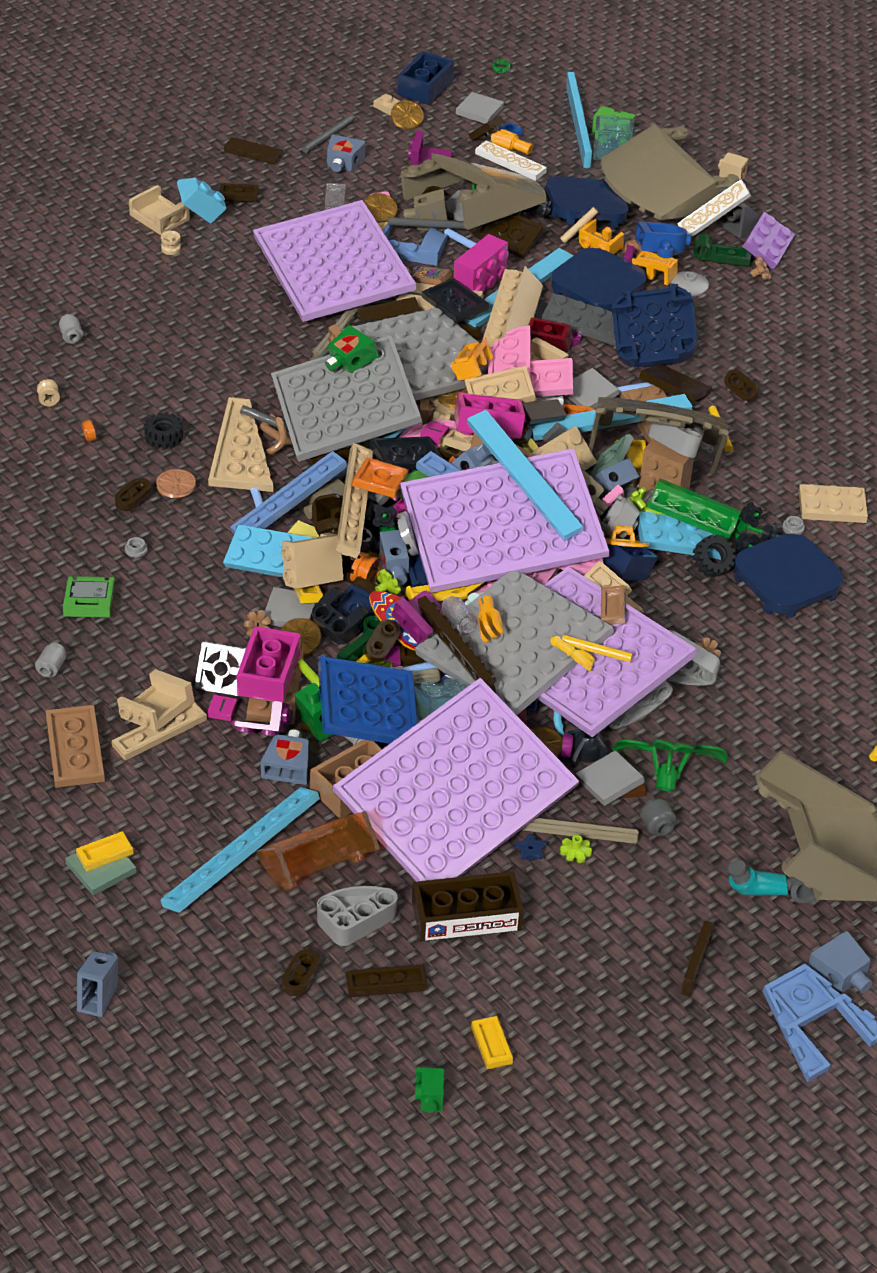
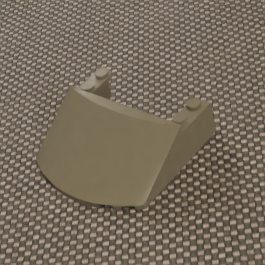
M654 124L603 156L600 165H602L601 173L606 175L605 181L617 195L629 204L634 202L639 205V210L642 212L648 210L655 213L654 218L659 220L687 217L716 197L720 188L726 190L740 180L735 174H729L728 177H712L680 147L682 139L688 137L687 129L681 126L661 129Z
M431 153L432 160H425L423 164L411 165L407 169L400 171L405 200L421 195L430 186L444 188L464 180L477 184L476 189L472 191L462 190L458 196V201L462 203L464 228L467 230L546 202V193L543 187L526 176Z
M598 397L589 443L591 452L593 451L598 425H611L614 412L617 414L640 416V421L684 428L686 423L691 424L693 422L698 427L705 429L702 441L714 446L710 473H715L729 433L726 419L671 405L623 398Z
M779 751L755 778L759 786L758 791L763 797L767 799L773 797L782 808L788 810L800 851L792 859L786 858L782 862L783 872L788 877H795L802 881L805 886L813 889L816 900L877 901V816L875 815L877 808L863 797L787 753Z

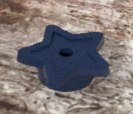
M528 834L525 841L515 842L514 847L520 850L522 860L534 861L536 859H543L541 850L546 846L545 841H537L531 834Z

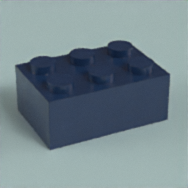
M422 51L398 75L397 94L408 99L420 101L423 104H430L454 79V60Z

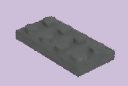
M552 294L542 319L569 324L571 331L574 333L575 331L580 332L583 336L616 346L611 311L586 304L582 301H576L563 295Z

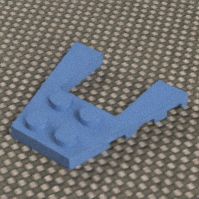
M803 964L765 985L762 992L806 1081L810 1082L829 1071L831 1065L800 1029L801 1027L836 1008L865 1043L871 1047L877 1043V1021L874 1020L875 1016L866 1009L862 1011L852 1003V999L845 993L842 995L831 987L832 984L808 965Z

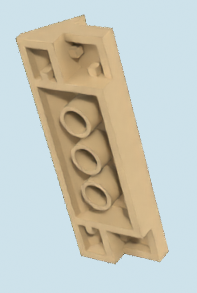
M526 266L523 272L504 270L483 340L486 337L490 348L496 340L499 342L505 337L506 332L518 327L528 326L531 317L535 316L543 285Z

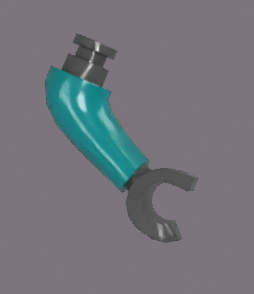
M735 860L728 866L730 886L741 895H788V891H790L791 898L795 902L810 903L815 900L813 889L808 888L795 877L786 878L785 874L756 871L747 867L742 860Z

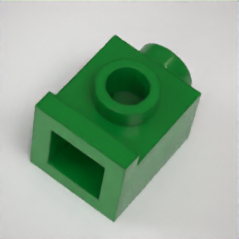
M416 1067L415 1100H420V1111L426 1113L442 1112L444 1068Z

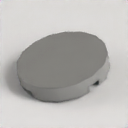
M406 511L397 514V518H399L397 522L403 542L411 547V549H408V553L414 556L419 554L411 520Z

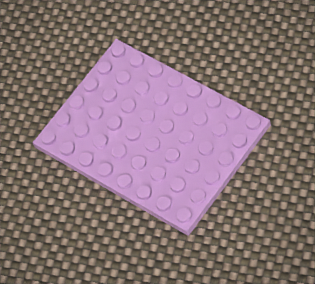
M363 200L253 230L254 238L302 322L416 290L415 281Z
M574 448L527 458L583 526L582 532L565 541L562 540L500 463L400 483V489L411 520L430 593L500 579L510 571H520L525 574L609 557V549Z
M569 566L544 584L545 587L601 619V587ZM626 604L625 624L611 625L613 626L614 634L601 645L633 653L631 662L591 652L590 654L595 658L591 671L577 664L537 698L591 737L595 736L697 656V649Z
M479 678L333 785L332 790L417 882L461 877L577 787L579 780L495 692Z

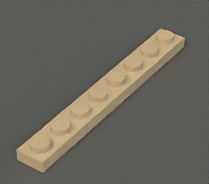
M353 443L349 452L335 550L345 556L357 559L361 550L368 490L354 487L352 483L367 457L373 458V451Z

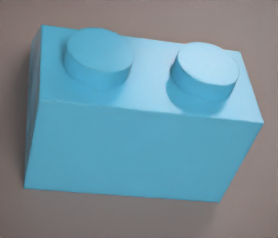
M197 178L180 179L177 181L183 205L210 224L227 209L224 196L218 191H213L205 181L201 182Z

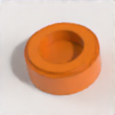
M91 420L82 422V430L87 442L97 440Z

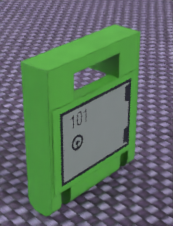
M68 576L63 616L110 617L115 578L110 577L109 580H106L105 577L78 576L77 580H74L73 576ZM76 603H99L98 605H76Z

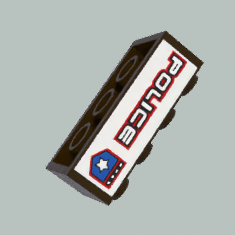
M514 871L417 881L412 884V906L420 942L522 931L524 909Z

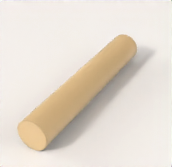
M592 207L560 237L564 243L568 242L598 213V210Z

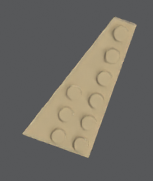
M229 397L208 484L215 487L247 490L257 488L259 491L273 492V482L266 464V457L258 434L257 424L254 418L240 413L243 405L252 408L250 399Z

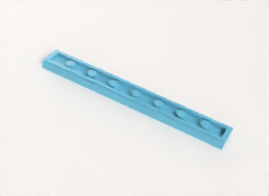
M567 72L566 89L583 168H590L592 149L574 72Z
M558 248L530 267L529 271L543 283L552 277V273L557 267L574 255ZM498 290L484 299L489 303L488 310L474 315L472 319L467 318L463 321L474 327L478 326V328L488 322Z
M685 394L647 401L692 410V405ZM596 410L567 415L565 420L530 425L527 422V427L532 432L531 437L533 441L543 440L542 436L557 422L568 430L576 426L580 433L592 431ZM614 412L611 425H598L597 430L641 422V417Z
M487 410L467 418V424L563 541L583 531L581 523Z
M302 787L297 789L160 900L163 908L180 913L320 799L318 792Z

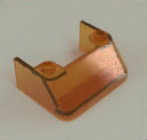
M362 811L335 819L256 850V853L276 887H283V890H287L297 886V880L304 876L349 859L351 863L358 862L366 858L365 853L379 850L380 847L367 812Z

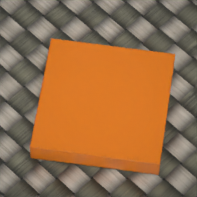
M367 457L355 475L352 486L395 498L400 489V483L404 482L408 475V469Z

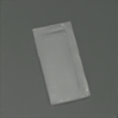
M327 183L325 210L344 205L345 184Z

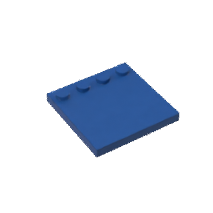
M320 656L318 672L323 733L391 744L418 724L412 671Z

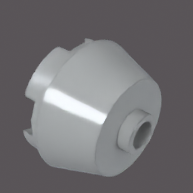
M618 495L615 503L603 518L600 525L601 529L607 536H611L615 525L632 526L634 531L639 523L636 519L640 511L628 497L626 499ZM622 531L620 534H616V538L624 539L627 533Z

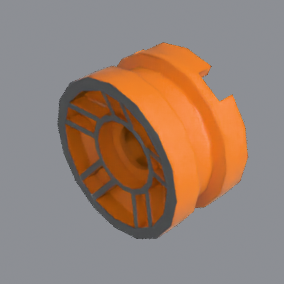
M361 552L359 554L361 556L360 559H355L351 569L354 570V573L350 574V579L354 581L359 576L374 584L381 570V559L374 556L370 557V554Z

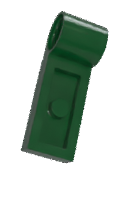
M700 234L695 238L693 253L696 258L719 264L750 266L751 253L745 248L712 244V238L707 234Z
M377 616L365 618L363 634L337 654V659L356 662L365 654V646L381 622Z

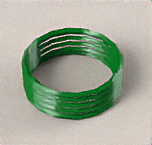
M497 59L493 62V70L498 73H506L510 70V62L505 59ZM500 64H501V65H506L507 67H503V68L501 69V67H497L496 65H500Z

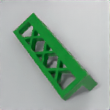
M661 478L658 480L654 493L647 504V507L714 535H721L722 538L726 537L727 540L733 534L741 511Z

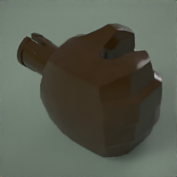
M336 493L322 495L312 502V520L319 537L323 533L338 534L343 501L342 495Z

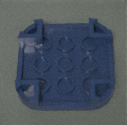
M562 176L551 177L547 180L545 193L546 198H549L553 207L551 214L553 218L561 217L567 219L566 224L574 225L575 218L581 219L592 207H595L598 213L592 219L607 220L611 228H617L618 223L626 222L628 205L625 200L611 189L605 180Z
M587 248L576 253L553 271L551 287L554 290V294L566 295L576 301H582L612 312V302H615L616 298L623 294L622 291L630 289V293L644 291L646 274L637 265L606 250Z
M670 283L671 288L630 293V289L622 291L623 294L616 298L615 302H612L616 351L619 359L625 365L644 367L659 363H676L687 360L694 355L697 350L698 339L691 292L679 287L678 284Z
M798 534L780 535L746 548L738 553L734 564V579L737 583L743 581L764 603L763 611L769 615L771 612L787 614L786 618L795 617L796 610L828 598L830 602L837 599L843 581L839 568L812 541Z

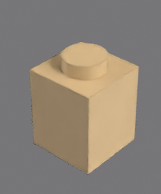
M728 152L719 161V176L728 177L729 174H735L742 180L747 173L749 158Z

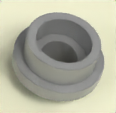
M797 516L788 517L782 526L785 533L798 535L802 534L805 528L803 520Z
M133 537L127 541L125 553L130 557H141L147 553V544L142 538Z

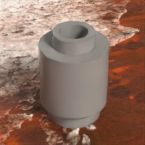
M66 314L61 317L59 328L64 341L70 344L79 342L83 337V331L78 318L72 314Z
M51 643L44 648L35 663V668L40 675L54 677L66 659L65 648L58 643Z

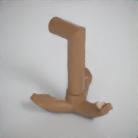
M275 417V423L279 431L264 422L259 426L260 430L277 441L276 444L265 450L266 456L273 455L285 445H293L291 437L288 436L284 422L280 417Z

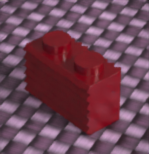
M531 317L528 324L531 329V340L538 337L565 353L568 352L573 339L569 324Z

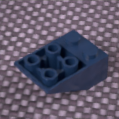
M607 544L609 557L602 558L604 565L622 580L634 582L636 580H647L658 558L655 554L645 547Z

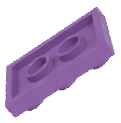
M764 212L742 247L755 257L761 256L767 265L774 269L795 234L789 228L776 221L774 217Z

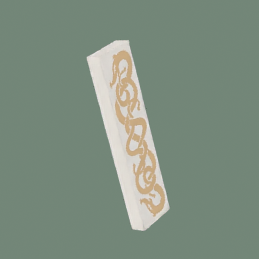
M487 140L475 150V154L535 181L547 171V167Z
M740 179L677 224L686 229L687 234L693 237L748 199L751 194L745 183Z

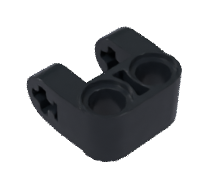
M334 586L312 608L314 623L319 627L321 633L334 643L342 645L349 642L363 628V622L365 618L371 616V612L363 606H358L347 618L336 609L343 603L346 594L337 586ZM322 615H327L324 619L319 618ZM339 628L345 629L341 632H336V630Z

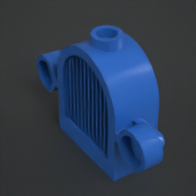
M638 221L635 241L642 251L657 252V255L660 257L672 258L673 253H682L685 246L690 245V234H687V230L680 226Z

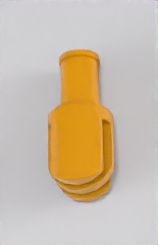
M505 129L495 131L491 136L492 143L511 152L517 150L526 155H530L532 152L533 144L520 140L517 134Z
M486 595L483 596L484 603L482 598L478 600L480 612L477 620L481 639L483 642L488 643L491 642L490 637L496 639L500 636L499 633L503 635L504 629L501 615L498 610L494 609L493 598Z

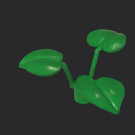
M622 739L617 741L612 749V752L623 749L650 751L655 768L654 776H657L656 789L668 792L675 791L676 780L680 779V774L691 753L710 756L722 761L724 764H726L728 756L727 752L720 747L709 745L690 746L679 742L672 743L667 740H654L653 746H650L649 743ZM657 749L669 750L667 764H661V768H659L656 754ZM673 751L685 753L677 771L676 766L671 765Z

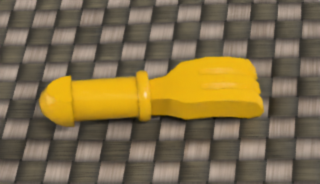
M552 636L550 638V643L553 647L563 651L586 670L591 671L595 661L591 654L584 650H576L575 646L569 645L560 639L561 637Z

